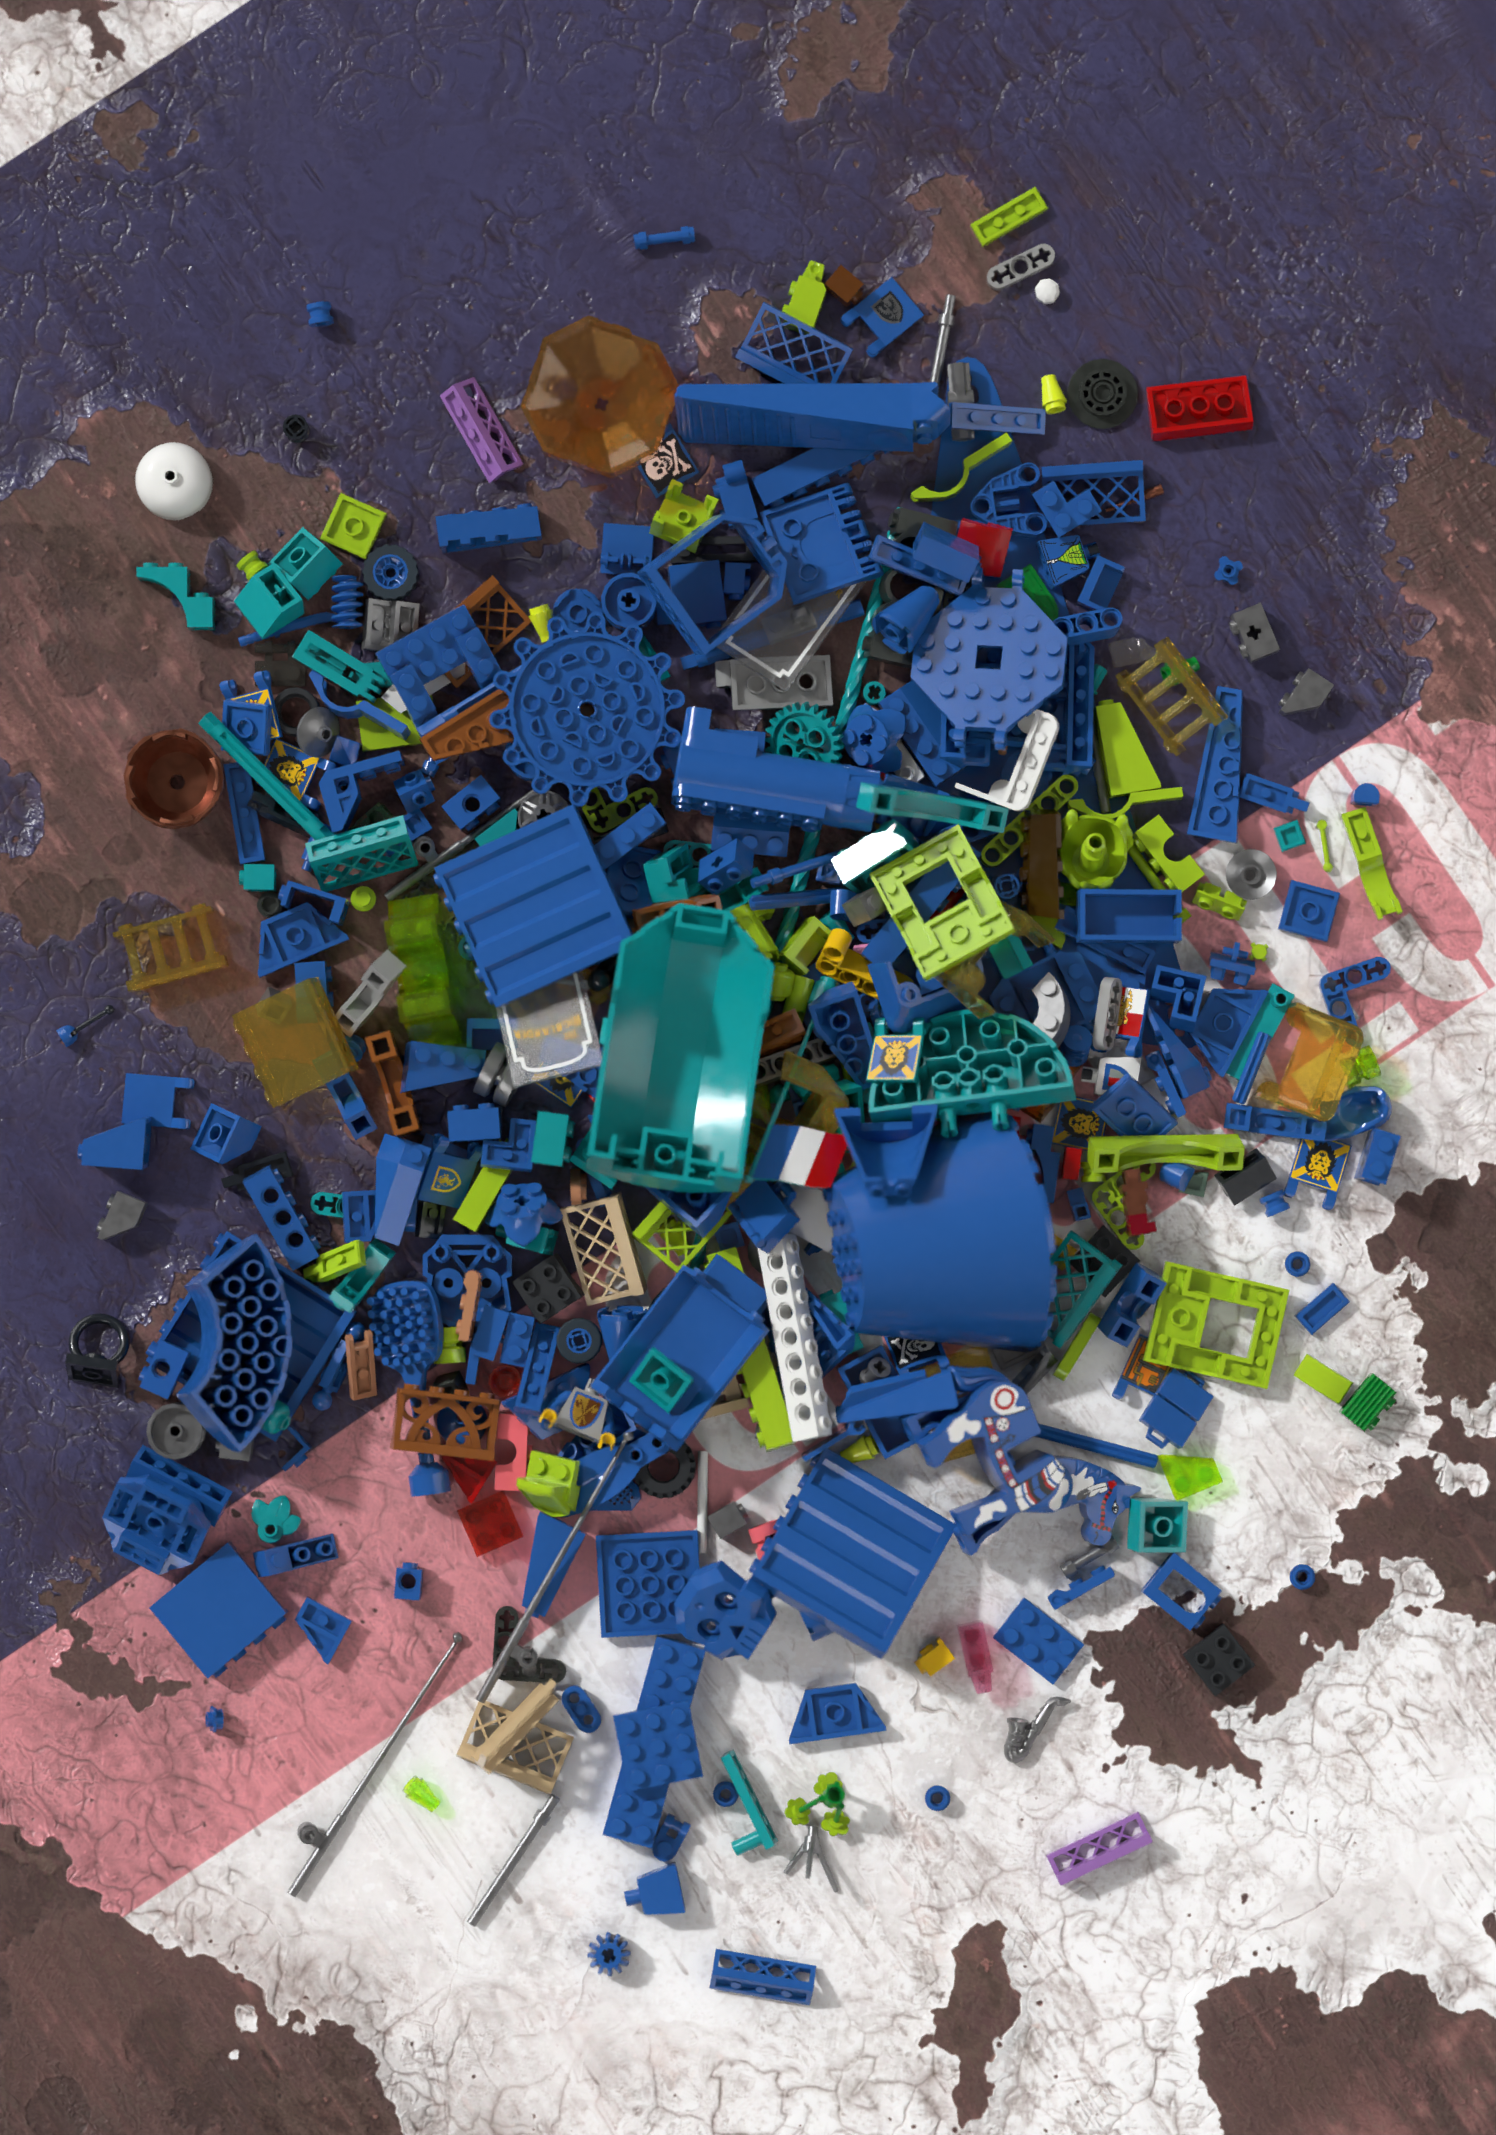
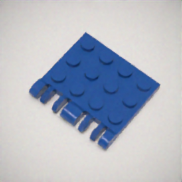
M844 483L759 512L767 536L772 535L777 541V544L772 548L776 553L781 552L788 562L785 584L793 605L863 581H871L884 575L881 564L869 560V556L857 558L856 554L867 552L873 546L872 541L867 540L870 538L864 520H858L862 516L860 510H853L841 514L839 509H846L857 502L855 497L852 496L853 491L850 483Z

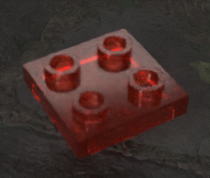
M504 1490L457 1510L477 1557L524 1537Z

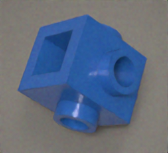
M421 769L410 772L393 781L407 813L423 808L435 801L432 791L436 789L430 776L425 778Z

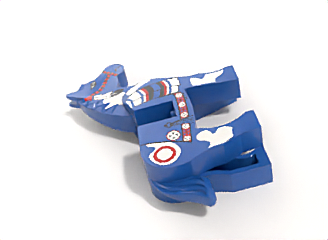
M948 1366L947 1370H951L956 1390L959 1391L957 1393L959 1406L953 1409L907 1414L899 1417L909 1440L917 1443L927 1465L933 1468L942 1465L950 1451L958 1444L968 1439L972 1440L979 1463L995 1489L987 1497L949 1510L956 1524L952 1531L962 1552L970 1556L978 1551L980 1545L988 1536L999 1531L1016 1513H1052L1078 1503L1080 1513L1084 1518L1081 1526L1082 1538L1094 1545H1104L1111 1538L1117 1516L1125 1508L1130 1507V1496L1141 1490L1139 1486L1125 1484L1115 1474L1100 1466L1073 1457L1053 1456L1036 1449L1014 1460L1011 1453L1006 1451L1041 1433V1430L1023 1389L1011 1383L1001 1372L991 1368ZM936 1428L933 1432L925 1436L927 1432H929L931 1429Z

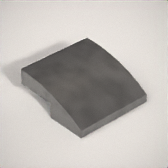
M365 599L361 649L379 651L418 629L420 604L404 601Z

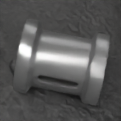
M881 1357L873 1358L869 1362L868 1367L860 1372V1381L868 1383L886 1378L891 1371L889 1363Z

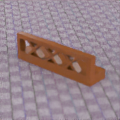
M795 1008L765 1021L759 1059L778 1053L803 1041L806 1031Z

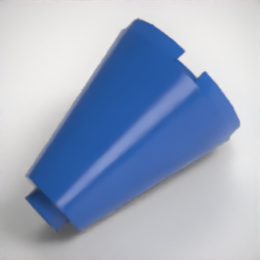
M921 586L879 612L873 618L872 625L876 634L881 632L885 637L882 642L900 654H905L907 651L909 653L912 652L940 603L937 591L930 586Z
M618 1305L617 1309L609 1311V1307H604L597 1311V1319L609 1361L641 1321L648 1309L643 1310L642 1306Z

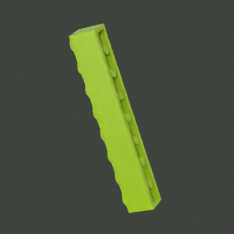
M736 1247L707 1255V1262L703 1263L704 1269H706L712 1259L718 1254L744 1273ZM763 1338L737 1374L743 1375L745 1383L741 1384L745 1399L750 1398L752 1408L748 1409L752 1423L757 1422L760 1432L756 1433L760 1448L765 1447L766 1452L796 1444V1442H793L788 1412L765 1339Z

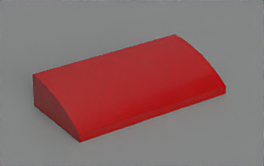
M1246 375L1146 387L1152 442L1252 430L1254 421Z

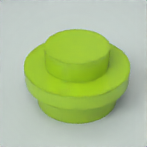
M361 886L352 892L351 903L358 911L366 912L374 907L376 895L371 888Z

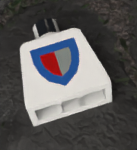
M1141 1057L1099 1058L1097 1068L1082 1067L1081 1081L1095 1083L1094 1094L1098 1096L1103 1095L1127 1073L1138 1082Z

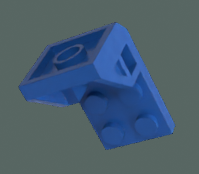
M400 751L325 771L319 782V787L334 835L348 831L360 805L362 795L357 779L360 778L362 781H368L377 778L376 773L385 771L388 775L401 771L400 767L405 766V762ZM348 785L346 790H341L342 786Z

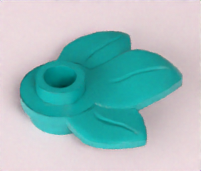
M278 1496L269 1505L260 1499H256L253 1503L252 1520L258 1526V1536L263 1542L269 1544L276 1543L282 1536L291 1535L298 1529L301 1518L290 1515V1502L287 1496ZM272 1526L275 1528V1532L268 1534L265 1531L266 1528Z

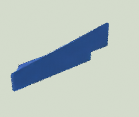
M923 1369L851 1386L846 1392L845 1400L840 1406L837 1405L835 1410L837 1423H846L957 1408L959 1403L951 1370L928 1377L926 1370Z

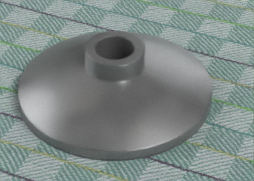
M316 707L306 712L297 728V742L300 749L306 755L317 758L330 753L336 736L340 735L338 718L331 710L324 707Z
M1247 849L1238 852L1231 858L1226 868V881L1229 888L1234 894L1243 899L1254 900L1265 896L1271 891L1276 882L1277 873L1274 862L1267 854L1260 850ZM1249 870L1255 874L1252 880L1246 878V872Z

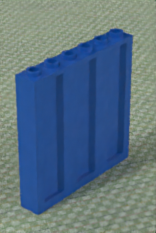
M574 804L434 867L437 873L433 875L438 888H443L447 896L444 898L445 905L449 912H454L457 918L454 921V925L459 935L464 934L467 944L464 945L470 959L474 957L478 966L475 968L477 977L480 982L485 981L488 988L485 991L486 997L490 1005L495 1004L496 1008L508 1005L618 955L621 941L628 936L634 935L582 817Z
M226 1231L225 1235L220 1233L213 1244L216 1247L215 1251L211 1256L206 1255L200 1268H206L220 1255L243 1239L230 1231ZM273 1259L279 1276L282 1277L286 1298L289 1301L292 1350L286 1371L287 1376L282 1392L279 1393L277 1399L289 1407V1417L292 1418L331 1356L334 1347L339 1343L346 1332L347 1326L353 1321L358 1311L354 1309L350 1313L337 1308L329 1298L330 1293ZM189 1292L185 1299L180 1297L175 1304L173 1311L176 1313L171 1321L166 1319L159 1330L162 1335L158 1342H156L159 1344L161 1340H166L191 1352L179 1379V1382L183 1385L186 1384L195 1369L202 1343V1330L198 1310ZM153 1341L150 1344L145 1353L148 1355V1358L146 1359L148 1363H151L152 1358L149 1357V1354L151 1352L153 1345L155 1344V1341ZM165 1361L158 1363L157 1368L168 1374L170 1371L169 1364ZM260 1429L259 1432L276 1442L284 1430L276 1434H270L263 1429Z
M827 1448L811 1460L809 1465L813 1468L810 1474H803L797 1485L801 1488L798 1495H791L785 1508L789 1509L785 1517L779 1516L773 1526V1529L776 1530L773 1538L767 1537L760 1549L764 1552L760 1560L755 1558L748 1571L752 1573L750 1578L767 1588L771 1595L881 1659L888 1651L953 1534L952 1530L956 1527V1524Z

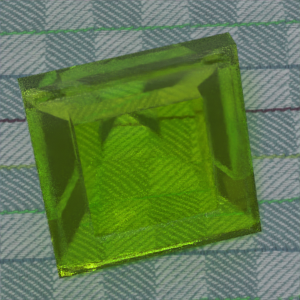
M1060 882L1061 887H1063L1064 897L1059 898V904L1076 906V892L1079 889L1074 888L1069 883Z

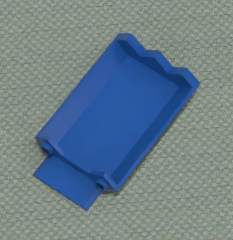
M716 1254L703 1272L697 1267H694L692 1270L683 1265L590 1387L609 1403L623 1411L626 1416L639 1426L644 1427L660 1442L677 1452L770 1331L763 1324L765 1319L760 1316L768 1306L765 1289L718 1254ZM653 1346L692 1377L694 1381L669 1413L629 1382Z

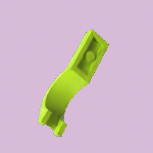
M1006 432L965 458L962 463L963 477L958 485L951 490L934 492L921 486L911 493L910 498L913 502L945 501L955 497L964 488L969 471L1010 446L1012 439Z
M1182 787L1130 793L1126 805L1113 814L1094 812L1086 806L1083 799L1069 800L1067 806L1069 810L1074 809L1081 815L1105 816L1115 820L1119 815L1126 813L1131 805L1180 800L1183 798Z
M1366 807L1341 814L1343 825L1357 861L1365 893L1377 920H1382L1384 915L1396 912L1397 915L1401 914L1403 911L1398 898H1396L1390 886L1382 852Z

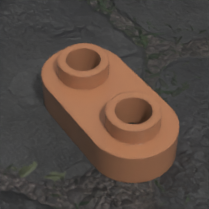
M570 1168L571 1205H582V1200H587L586 1173H581V1168Z

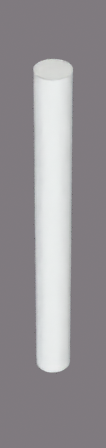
M698 1451L699 1553H707L708 1451Z

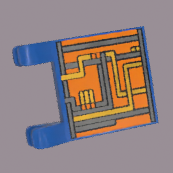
M1139 1334L1113 1390L1112 1396L1120 1400L1123 1398L1128 1384L1155 1396V1392L1168 1371L1173 1368L1143 1361L1148 1337Z

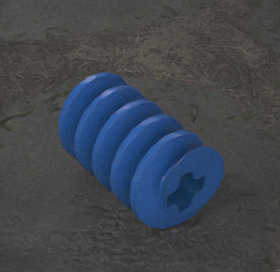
M338 575L332 577V581L338 583L332 586V591L338 593L331 597L333 602L338 603L331 607V610L337 613V615L331 617V621L337 623L332 628L355 629L363 626V623L356 621V618L363 616V613L356 611V608L363 606V603L356 601V598L364 594L356 590V588L364 586V583L357 581V576Z

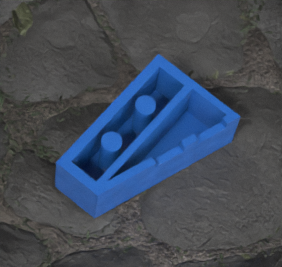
M416 1041L407 1042L405 1045L400 1093L478 1078L485 1064L486 1050Z

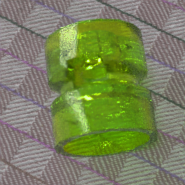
M1369 1045L1357 1049L1354 1056L1347 1053L1335 1058L1338 1071L1347 1088L1360 1084L1363 1077L1369 1080L1381 1075L1378 1061Z

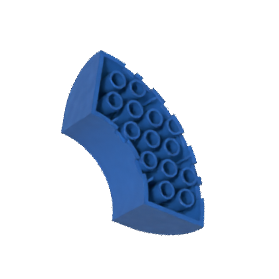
M257 1234L243 1239L228 1249L184 1286L191 1295L198 1310L202 1330V1343L195 1369L186 1384L176 1393V1396L216 1440L234 1452H241L257 1435L267 1417L272 1413L279 1393L282 1392L285 1384L286 1371L292 1350L291 1311L289 1301L286 1298L284 1283L273 1263L274 1260Z

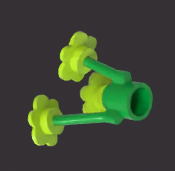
M829 1772L826 1776L823 1774L818 1776V1782L813 1787L814 1792L820 1795L807 1804L802 1798L791 1799L787 1802L788 1807L785 1809V1816L791 1819L793 1825L808 1824L810 1808L819 1803H823L828 1808H836L832 1813L826 1812L824 1814L821 1828L829 1831L831 1836L847 1834L849 1829L847 1825L850 1819L844 1816L842 1811L845 1807L842 1802L845 1798V1792L842 1788L843 1784L838 1780L836 1773Z

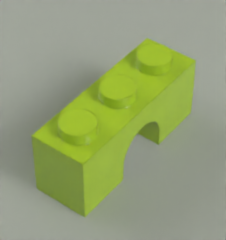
M1158 814L1133 834L1135 838L1134 845L1141 853L1145 851L1150 858L1148 860L1149 865L1156 873L1159 871L1165 877L1163 882L1169 890H1182L1183 892L1205 874L1191 855L1177 862L1171 861L1165 856L1163 851L1164 844L1174 833Z

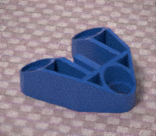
M1024 463L992 478L973 498L970 505L973 516L984 524L990 522L1012 528V535L1030 538L1041 536L1047 527V520L1043 514L1033 512L996 516V513L1020 510L1018 495L994 498L993 496L1017 492V490L1034 486L1040 477L1039 468L1033 463ZM1025 468L1033 469L1035 471V479L1030 482L1023 480L1021 477L1022 470ZM985 500L989 504V510L983 514L978 513L975 510V503L977 501ZM1039 518L1043 523L1042 529L1032 531L1028 526L1029 520Z

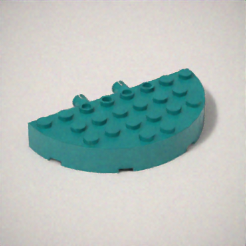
M968 1009L949 1012L930 1019V1022L927 1023L928 1031L923 1041L916 1082L872 1083L869 1097V1114L872 1123L912 1121V1105L937 1104L938 1110L935 1119L941 1118L942 1136L949 1137L950 1127L952 1137L958 1134L956 1116L992 1111V1128L1000 1131V1121L1003 1130L1009 1128L1007 1109L1074 1101L1076 1096L1068 1064L1055 1042L1046 1033L1027 1020L1012 1014L1008 1016L996 1013L995 1010ZM913 1029L905 1035H913Z

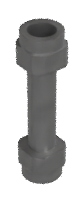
M1111 1535L1110 1540L1104 1545L1095 1547L1074 1561H1066L1060 1565V1568L1068 1579L1078 1574L1077 1570L1105 1553H1113L1120 1547Z

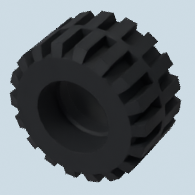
M658 1439L654 1440V1444L656 1447H660L662 1445V1442H660ZM685 1441L677 1452L672 1449L669 1451L676 1456L679 1463V1470L676 1476L668 1481H659L651 1475L649 1464L639 1470L634 1478L641 1490L650 1496L662 1499L679 1495L688 1488L694 1477L696 1466L692 1450ZM637 1450L633 1456L635 1460L640 1458V1453Z

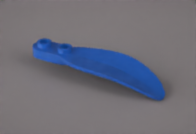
M651 1433L644 1435L629 1445H625L590 1510L621 1492L632 1482L643 1466L668 1453L671 1448L663 1443L660 1447H656L654 1444L656 1438ZM620 1445L613 1446L612 1451H609L610 1447L602 1448L577 1460L580 1461L576 1485L580 1486L576 1511L570 1510L568 1516L562 1517H569L583 1512ZM635 1450L640 1453L638 1460H635L632 1455Z

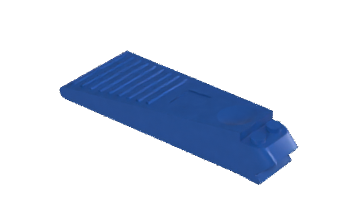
M936 382L682 384L677 387L674 394L678 434L687 443L913 452V443L929 444L950 426V409L938 397V384Z

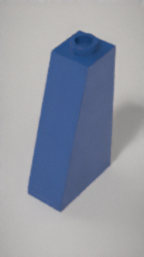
M540 1511L537 1518L522 1606L526 1610L573 1529V1526ZM578 1530L532 1615L533 1617L539 1618L540 1615L545 1617L586 1535L585 1532Z

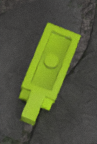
M356 1239L319 1255L316 1264L303 1269L304 1279H308L313 1283L317 1281L320 1283L327 1282L365 1266L364 1242Z

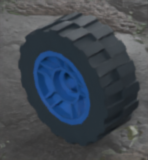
M386 544L380 548L377 547L375 551L370 552L367 560L364 562L362 573L364 582L368 590L380 600L401 601L404 597L410 596L411 592L417 587L416 584L419 581L417 562L413 555L403 547L401 548L394 544ZM393 568L396 571L395 576L392 578L387 577L386 571Z

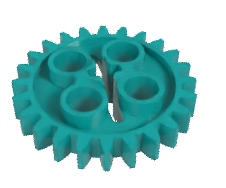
M796 702L792 704V707L790 705L783 707V711H777L775 713L776 717L769 720L773 726L765 729L766 732L771 734V736L765 738V741L770 743V746L765 751L809 759V754H811L817 761L838 764L836 760L843 757L838 750L845 747V745L838 743V740L844 737V735L836 733L840 725H832L834 716L825 717L827 709L818 712V704L810 708L809 702H805L802 705ZM793 722L799 725V732L794 729ZM816 731L822 735V741L817 739ZM786 745L792 748L793 755L787 752Z

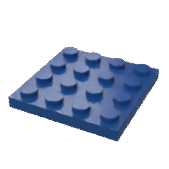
M698 1530L596 1535L601 1638L681 1634L677 1630L674 1603L694 1571L700 1568Z

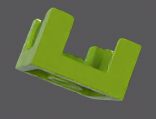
M674 479L671 480L665 499L659 511L656 512L649 531L650 534L672 544H676L713 517L718 503V499L710 495H706L703 503L682 494L683 484ZM703 536L685 549L696 553Z

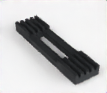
M741 536L703 537L699 545L745 544ZM747 545L746 553L696 555V553L684 549L671 559V564H689L719 560V563L758 562Z

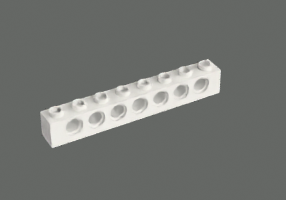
M787 1234L768 1254L759 1248L758 1253L793 1442L832 1435V1422L827 1409V1395L822 1382V1369L819 1365L818 1346L812 1327L813 1319L810 1315L808 1293L803 1279L804 1270L799 1257V1244L795 1234Z

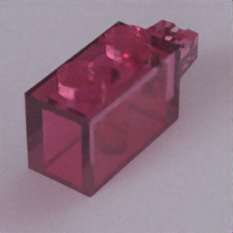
M977 1620L957 1625L968 1677H971L976 1693L982 1694L992 1691L991 1672L994 1671L983 1621Z

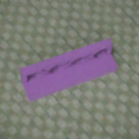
M474 377L453 384L440 395L489 483L496 481L506 472L523 465ZM469 386L471 388L474 398L467 395L464 390L465 387ZM478 409L485 413L486 420L480 418L477 413ZM490 431L497 434L498 442L492 439ZM502 452L510 457L511 464H506L502 457Z
M1137 1811L1046 1856L1060 1886L1153 1841ZM1136 1819L1142 1832L1133 1837L1123 1834L1126 1824ZM1121 1826L1120 1832L1114 1830ZM1111 1832L1118 1835L1115 1845L1112 1847L1101 1845L1100 1842L1103 1834ZM1098 1837L1097 1843L1091 1841ZM1121 1837L1127 1838L1126 1840L1120 1842ZM1088 1843L1095 1846L1092 1856L1088 1858L1078 1856L1077 1853L1080 1845ZM1075 1848L1074 1854L1068 1852ZM1098 1848L1105 1849V1850H1103V1851L1097 1853ZM1061 1854L1071 1856L1072 1860L1069 1867L1059 1871L1053 1858ZM1075 1859L1082 1860V1861H1080V1862L1074 1864Z

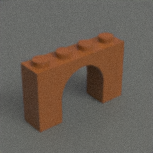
M389 1030L366 1037L365 1040L371 1060L377 1068L389 1108L387 1113L394 1136L402 1137L422 1131L412 1092L400 1093L403 1062L394 1033Z

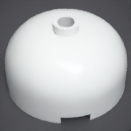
M170 442L160 444L144 455L137 467L135 484L141 501L153 514L167 520H182L200 511L206 505L212 492L213 479L206 460L198 451L186 444ZM175 474L173 480L169 481L166 479V477H170Z

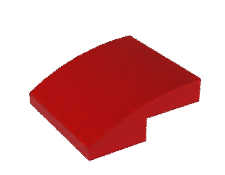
M962 518L957 537L979 546V555L981 556L980 568H983L985 576L1001 577L1013 529L990 522L983 524Z

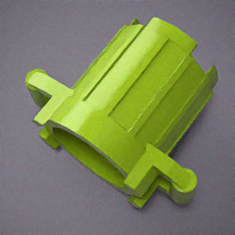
M745 904L731 910L730 912L736 918L735 921L743 931L746 930L758 945V949L764 957L778 962L780 960L778 948L762 923L765 920L771 919L775 909L751 910L750 904Z

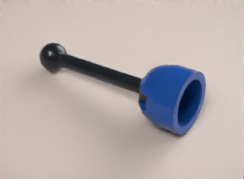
M107 1005L102 1012L79 1026L66 1025L56 1031L65 1046L69 1047L77 1040L80 1030L106 1014H113L114 1007Z

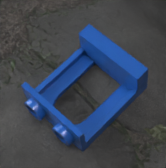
M1174 1552L1168 1555L1140 1590L1188 1630H1191L1193 1627L1197 1629L1206 1618L1203 1615L1209 1607L1213 1609L1222 1598L1219 1596L1222 1591ZM1174 1569L1203 1592L1205 1602L1197 1612L1189 1613L1158 1589Z

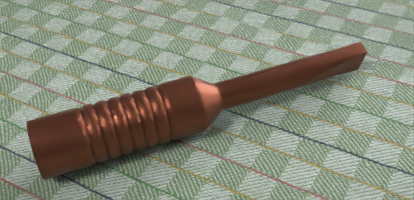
M1161 484L1144 491L1145 501L1164 494ZM1137 493L1134 497L1139 501V493ZM1131 499L1126 506L1136 502ZM1125 501L1116 505L1120 508ZM1112 506L1106 509L1105 511L1108 512L1116 510V508Z

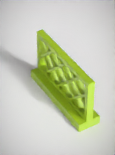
M732 1192L731 1195L738 1199L741 1194L739 1192ZM660 1201L632 1233V1237L637 1242L643 1244L677 1274L683 1265L687 1266L732 1213L726 1207L724 1211L727 1212L711 1231L702 1238L698 1245H687L686 1232L693 1230L690 1227L686 1228L683 1221V1228L668 1229L667 1219L670 1215L675 1214ZM664 1223L665 1229L658 1230ZM683 1232L684 1246L669 1247L668 1233ZM665 1233L666 1247L655 1248L648 1240L654 1234ZM687 1249H694V1250L688 1255ZM684 1250L685 1260L679 1267L670 1261L669 1251ZM660 1251H666L667 1257L663 1255Z

